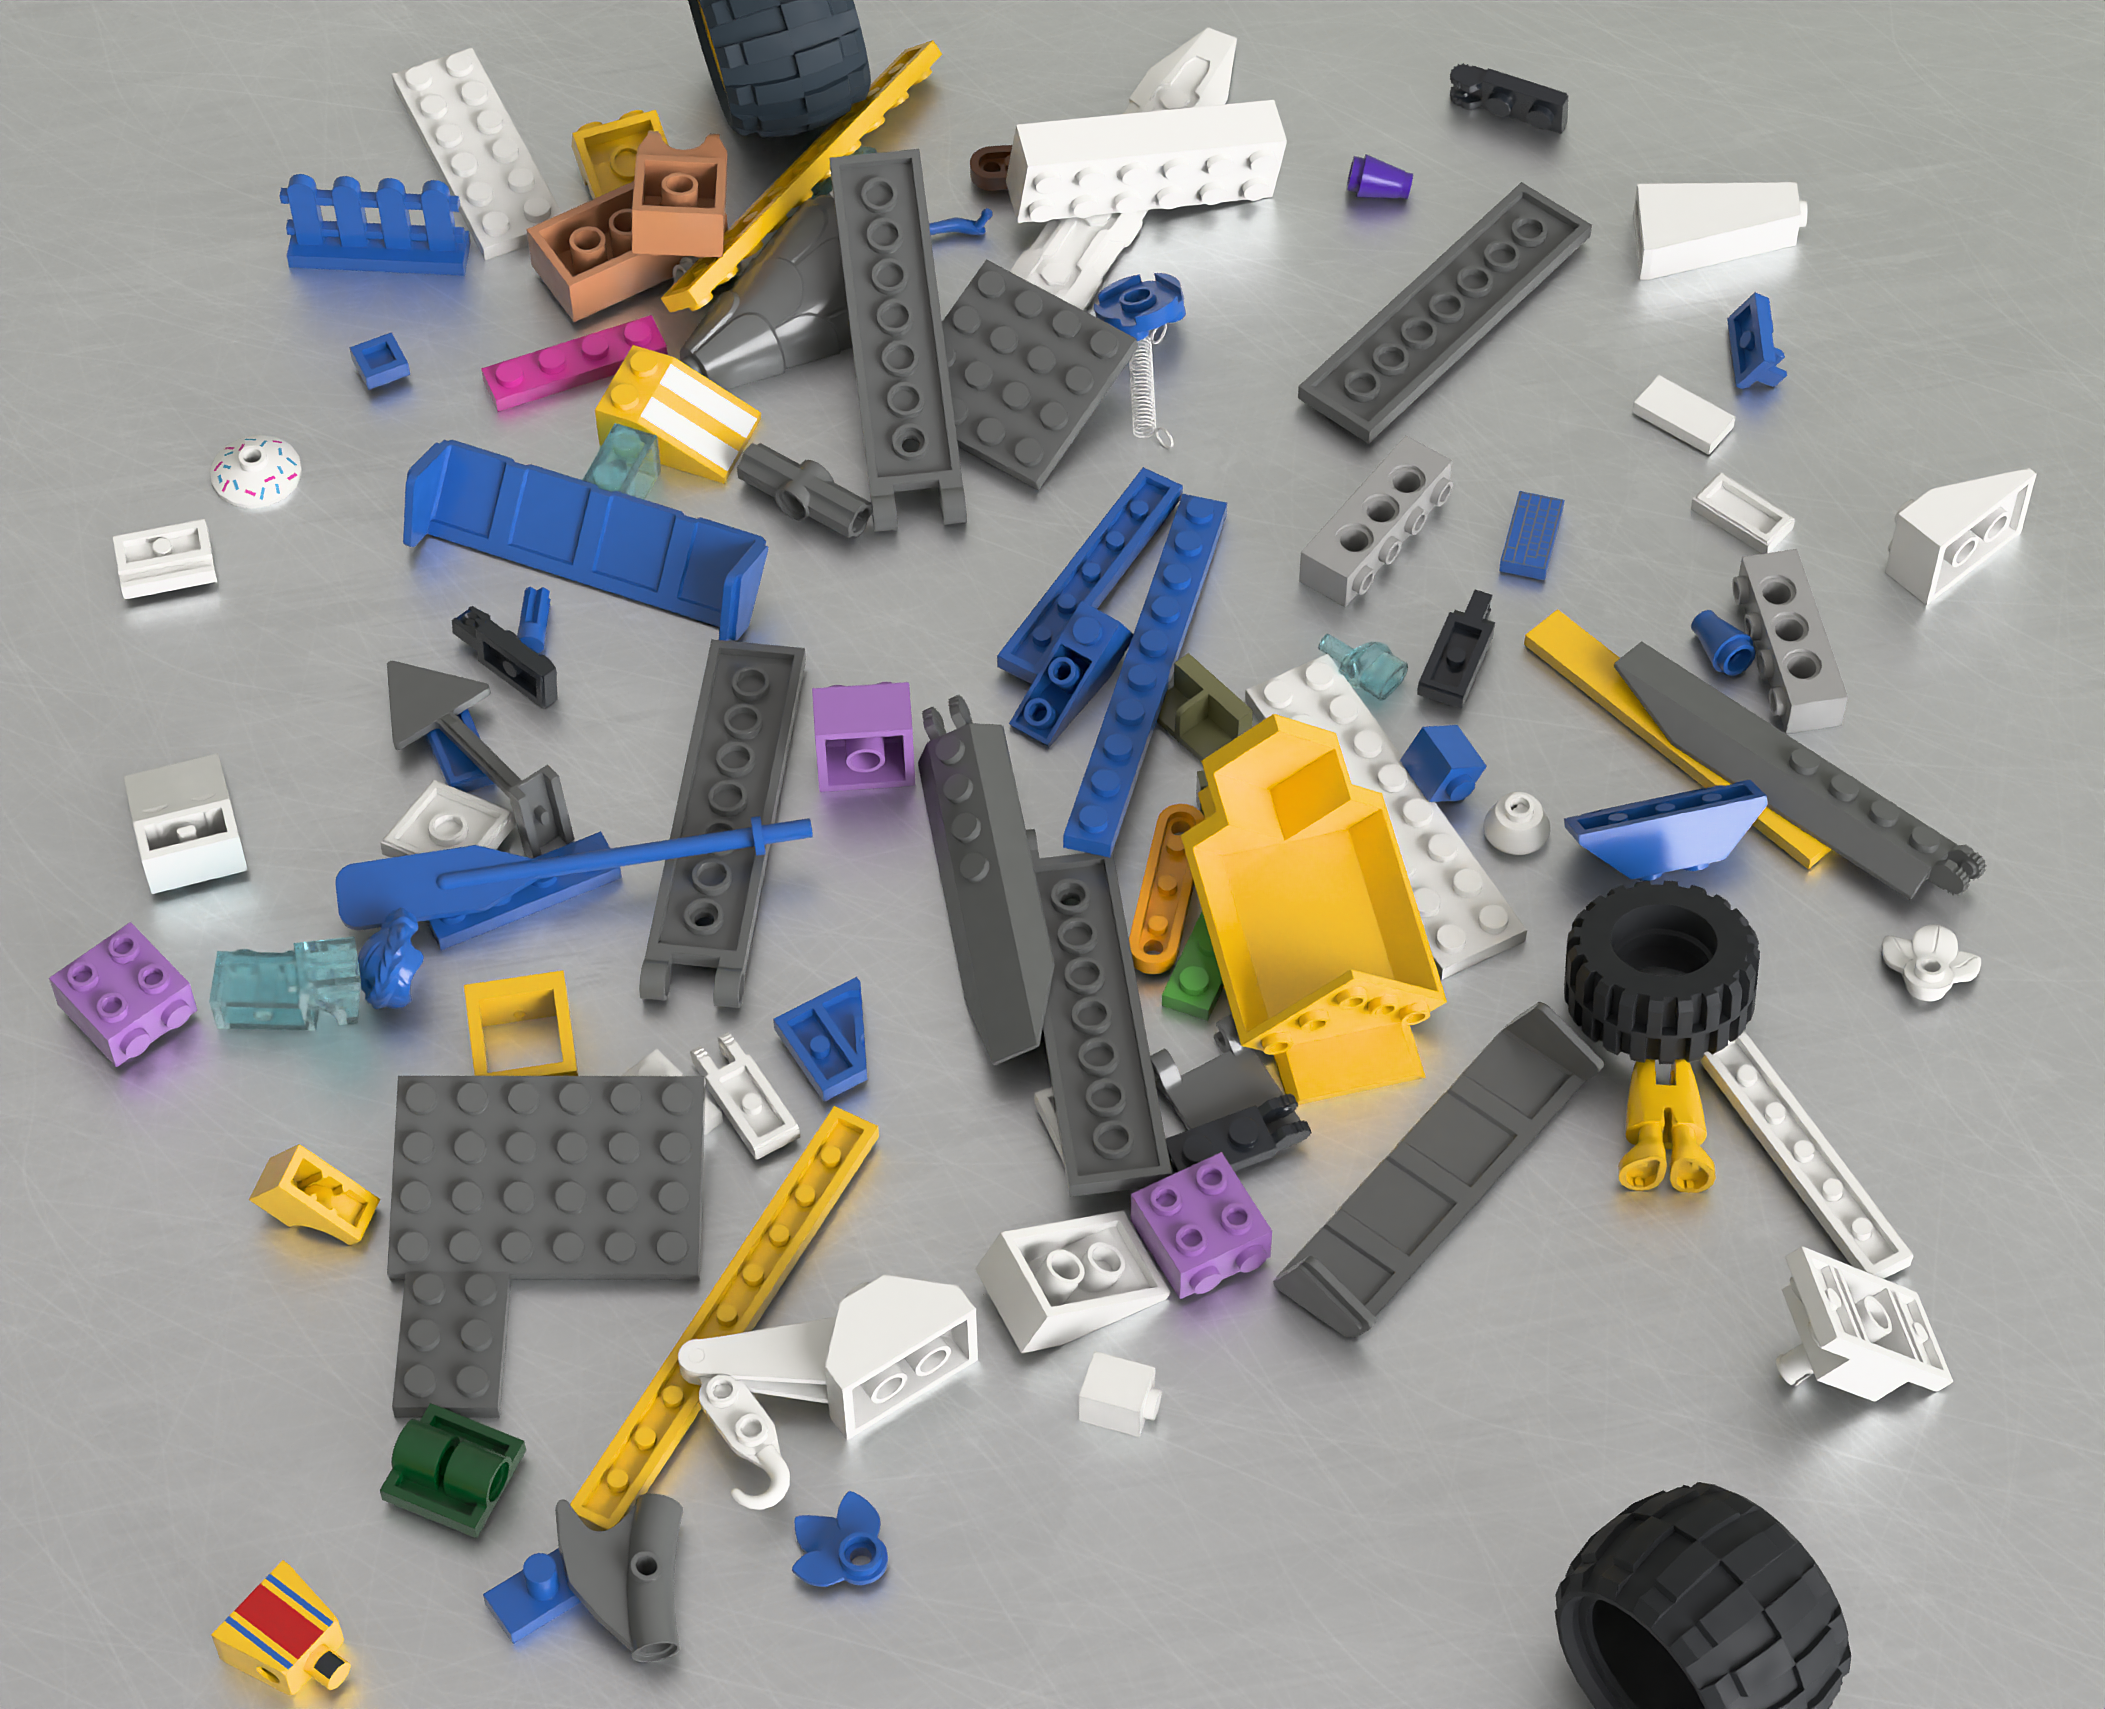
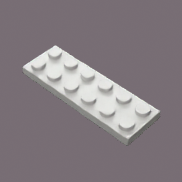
M473 48L392 73L393 86L444 183L449 187L451 196H459V212L485 260L529 246L526 229L562 214Z

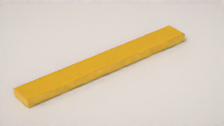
M1560 610L1554 611L1525 635L1524 645L1704 788L1731 785V783L1671 745L1614 668V663L1620 657ZM1768 807L1762 811L1752 824V826L1808 870L1832 850Z

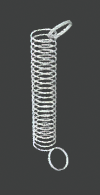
M1165 324L1163 333L1157 341L1154 342L1153 336L1158 328L1152 331L1150 338L1147 336L1150 341L1142 339L1147 341L1148 344L1137 342L1146 344L1145 346L1140 345L1138 348L1146 349H1139L1135 352L1145 351L1146 353L1133 354V356L1145 355L1146 357L1134 358L1132 356V360H1129L1133 434L1137 437L1145 438L1156 433L1160 444L1170 449L1174 445L1170 433L1163 427L1157 428L1156 431L1151 343L1157 344L1161 341L1167 329V324ZM1146 359V361H1137V362H1134V361H1133V360ZM1135 363H1136V364L1146 363V365H1137V366H1135V365H1133V364H1135ZM1135 367H1147L1146 369H1133ZM1135 371H1147L1146 373H1133ZM1135 375H1148L1146 377H1134ZM1144 378L1148 379V380H1146V381H1144V380L1134 381L1135 379H1144ZM1144 382H1147V383H1148V384H1146V385H1144V384L1135 385V383H1144ZM1143 386H1147V387H1148V388H1146V389H1145V388H1140V389H1136V388H1135V387H1143ZM1143 390H1147V391H1148V392H1139V393H1136V392H1135V391H1143ZM1137 394H1140V395H1142V394H1148V396H1139V397H1137V396H1135V395H1137ZM1137 398H1148V400H1139V401H1137V400H1135V399H1137ZM1137 402H1149L1148 404H1135ZM1137 406H1149L1148 408H1135ZM1137 410H1149L1148 412H1136ZM1137 414H1150L1148 416H1136ZM1137 418H1150L1148 420H1137ZM1137 422H1150L1148 424H1137ZM1138 426H1150L1148 428H1137ZM1135 428L1139 430L1153 428L1148 432H1138L1135 430ZM1159 429H1162L1168 435L1171 447L1162 442L1158 435ZM1154 430V432L1148 436H1138L1134 433L1135 431L1139 434H1145Z

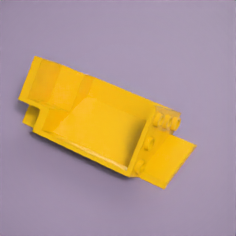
M1272 714L1201 760L1208 786L1197 794L1205 820L1180 835L1241 1046L1261 1050L1269 1055L1274 1054L1285 1094L1291 1093V1095H1294L1298 1105L1426 1078L1410 1025L1418 1024L1428 1019L1430 1012L1445 1004L1447 1000L1383 795L1380 792L1351 784L1336 733Z

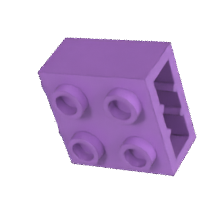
M131 922L49 978L58 1006L115 1067H118L129 1058L142 1054L150 1043L170 1029L182 1026L189 1019L190 1015L198 1011L190 983Z
M1222 1152L1131 1194V1222L1179 1299L1193 1293L1203 1294L1209 1292L1221 1280L1240 1271L1243 1273L1251 1272L1260 1267L1267 1258L1271 1257L1272 1230Z

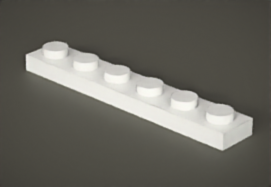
M1745 1030L1733 1042L1728 1040V1046L1713 1055L1705 1052L1704 1056L1699 1060L1851 1266L1882 1279L1910 1266L1913 1258L1912 1252Z

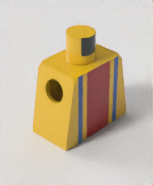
M284 1560L272 1570L211 1634L221 1660L287 1695L296 1694L311 1677L327 1689L333 1690L344 1681L350 1671V1663L336 1653L344 1641L338 1619Z

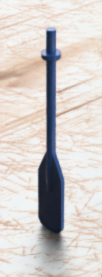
M760 816L750 817L752 827L537 860L472 845L353 863L343 867L336 877L338 912L343 924L349 929L357 931L380 928L381 924L385 922L386 916L399 908L412 913L416 917L417 922L485 912L543 878L754 846L756 856L766 855L765 845L813 838L811 820L807 818L762 825Z

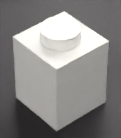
M1094 1351L1079 1394V1421L1140 1437L1145 1420H1155L1162 1397V1390L1155 1388V1367Z

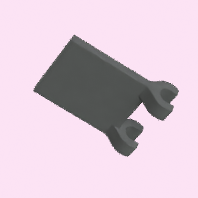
M1232 1014L1216 1022L1219 1032L1214 1034V1039L1224 1054L1180 1075L1172 1056L1166 1049L1150 1056L1156 1089L1166 1096L1188 1130L1254 1105L1258 1108L1267 1100L1284 1095L1252 1048L1241 1046ZM1293 1111L1289 1116L1279 1118L1274 1122L1266 1124L1270 1134H1272L1282 1126L1298 1122L1300 1118Z

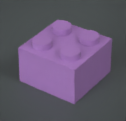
M880 682L872 685H832L826 688H812L819 792L916 786L909 682Z

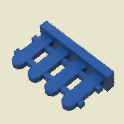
M296 174L289 179L288 188H281L279 195L281 204H290L292 219H288L286 225L287 235H291L287 251L289 268L465 276L471 245L469 231L464 230V227H455L453 212H459L460 199L459 196H450L449 187L441 181H427L423 185L421 194H407L402 182L393 178H385L379 182L377 192L361 191L360 183L356 179L349 176H340L334 180L332 190L317 189L313 178L305 174ZM320 206H334L337 221H323ZM365 208H378L381 223H367ZM409 210H423L425 225H411Z

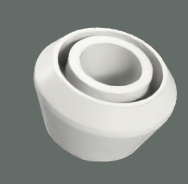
M1511 792L1502 796L1487 812L1484 819V832L1488 841L1498 850L1513 855H1525L1537 851L1546 843L1550 834V821L1542 805L1534 796L1524 792Z

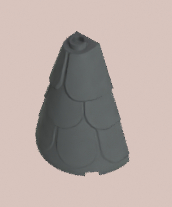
M820 195L816 199L811 197L803 202L792 216L788 217L757 257L751 259L731 289L722 292L681 348V362L723 389L729 390L784 374L788 368L840 354L843 350L852 348L833 197L827 195Z

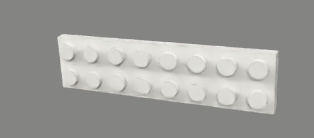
M1329 654L1245 690V702L1253 710L1259 722L1272 714H1277L1336 733L1351 784L1382 793L1440 980L1526 941L1527 929L1437 804L1435 802H1428L1400 762L1401 754Z

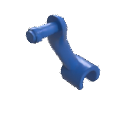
M988 208L983 209L977 221L955 217L929 223L930 235L956 232L981 236L986 232L984 225L991 219L993 212Z

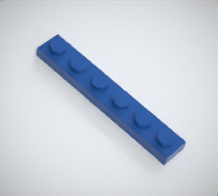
M1143 467L997 655V667L1032 684L1080 602L1083 601L1096 609L1101 605L1181 500L1183 485Z

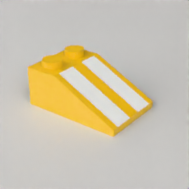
M632 345L595 408L600 446L723 484L728 479L761 420V412L675 357Z

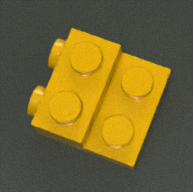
M642 110L630 111L622 115L619 120L606 124L590 122L581 126L577 132L572 133L571 147L585 186L588 185L592 199L634 181L637 149L648 135V131H659L662 140L668 145L656 110L645 113Z

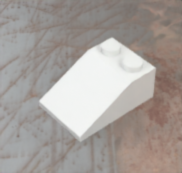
M2030 468L1930 489L1916 501L1913 499L1908 500L1900 507L1894 518L1896 526L1893 539L1888 545L1890 553L1885 573L1927 606L2021 533L2037 473Z
M1124 1210L1000 1232L975 1268L1021 1353L1064 1345L1166 1300L1171 1294Z

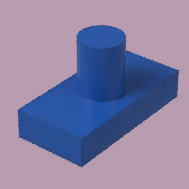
M559 1548L548 1555L544 1553L531 1555L524 1562L522 1571L483 1594L485 1605L512 1644L581 1603L568 1587Z

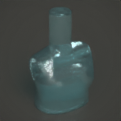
M1326 634L1318 646L1320 651L1329 654L1330 657L1341 663L1338 674L1344 675L1352 688L1364 690L1380 701L1385 700L1398 688L1408 671V663L1395 656L1389 647L1382 642L1370 641L1353 649L1332 635Z

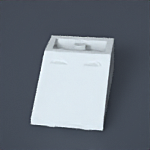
M218 753L123 776L139 852L151 894L248 871Z

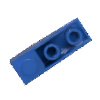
M1081 601L1009 724L1050 747L1112 676L1131 643L1133 633L1118 620Z

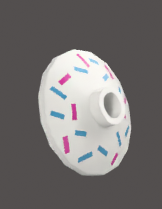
M266 435L242 437L227 444L215 456L210 468L211 484L218 496L233 506L249 509L271 506L285 499L297 487L302 475L300 456L292 445L278 437Z

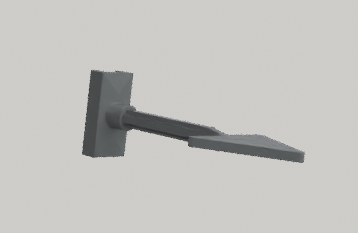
M389 661L387 663L392 739L396 750L403 749L434 729H440L510 798L523 851L528 858L542 855L540 848L558 836L566 844L575 840L559 775L549 765H546L529 777L521 780L457 717L458 714L491 694L489 684L397 661Z

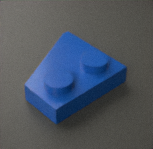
M857 977L773 1019L775 1032L823 1102L867 1080L861 982Z

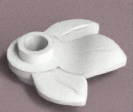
M1932 924L1921 927L1915 932L1913 940L1888 935L1882 942L1881 950L1885 963L1890 968L1903 974L1908 992L1920 1000L1935 1001L1941 999L1952 987L1953 983L1971 981L1978 975L1981 967V958L1972 953L1958 951V942L1955 934L1942 925Z

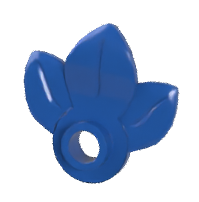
M848 1491L841 1500L837 1518L816 1515H802L795 1518L797 1543L805 1555L796 1561L792 1567V1572L804 1582L819 1587H827L843 1580L855 1585H866L878 1580L884 1574L888 1565V1554L884 1543L878 1538L881 1526L880 1516L876 1509L861 1495ZM858 1556H866L871 1560L865 1565H854L852 1563L853 1559Z

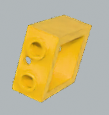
M564 970L464 985L475 1076H579ZM557 1016L563 1062L488 1073L483 1027Z

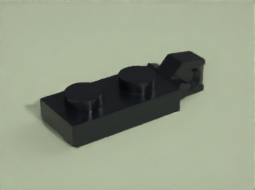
M1475 589L1465 613L1455 610L1453 613L1449 612L1419 680L1417 695L1461 709L1463 708L1493 639L1495 622L1488 620L1491 612L1492 594Z
M470 606L468 610L452 620V633L477 651V658L481 664L541 708H547L558 700L557 671L548 657L542 654L538 655L523 644L515 633L510 630H504L490 619L489 614L474 606Z

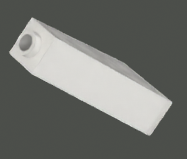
M1797 182L1637 184L1633 219L1640 280L1655 279L1795 246L1799 227H1806L1807 202L1806 200H1799Z

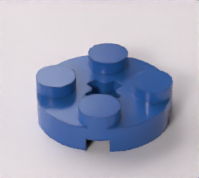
M1154 273L1156 281L1142 282L1140 274L1120 279L1105 287L1098 294L1100 304L1096 305L1094 303L1095 315L1098 319L1140 341L1149 335L1150 330L1163 326L1166 323L1180 321L1185 317L1186 310L1181 284L1176 277L1165 273Z

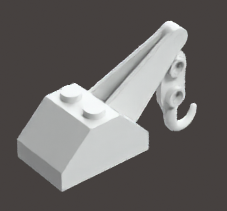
M884 1274L871 1283L863 1282L851 1289L846 1297L840 1301L837 1316L721 1337L693 1339L683 1344L678 1353L680 1373L687 1382L701 1385L699 1400L702 1410L732 1451L763 1468L771 1480L768 1490L760 1495H747L740 1489L734 1488L731 1491V1497L739 1505L748 1509L763 1510L774 1506L782 1500L790 1484V1473L786 1462L780 1454L775 1425L751 1392L828 1403L831 1420L846 1440H849L977 1361L976 1308L959 1286Z

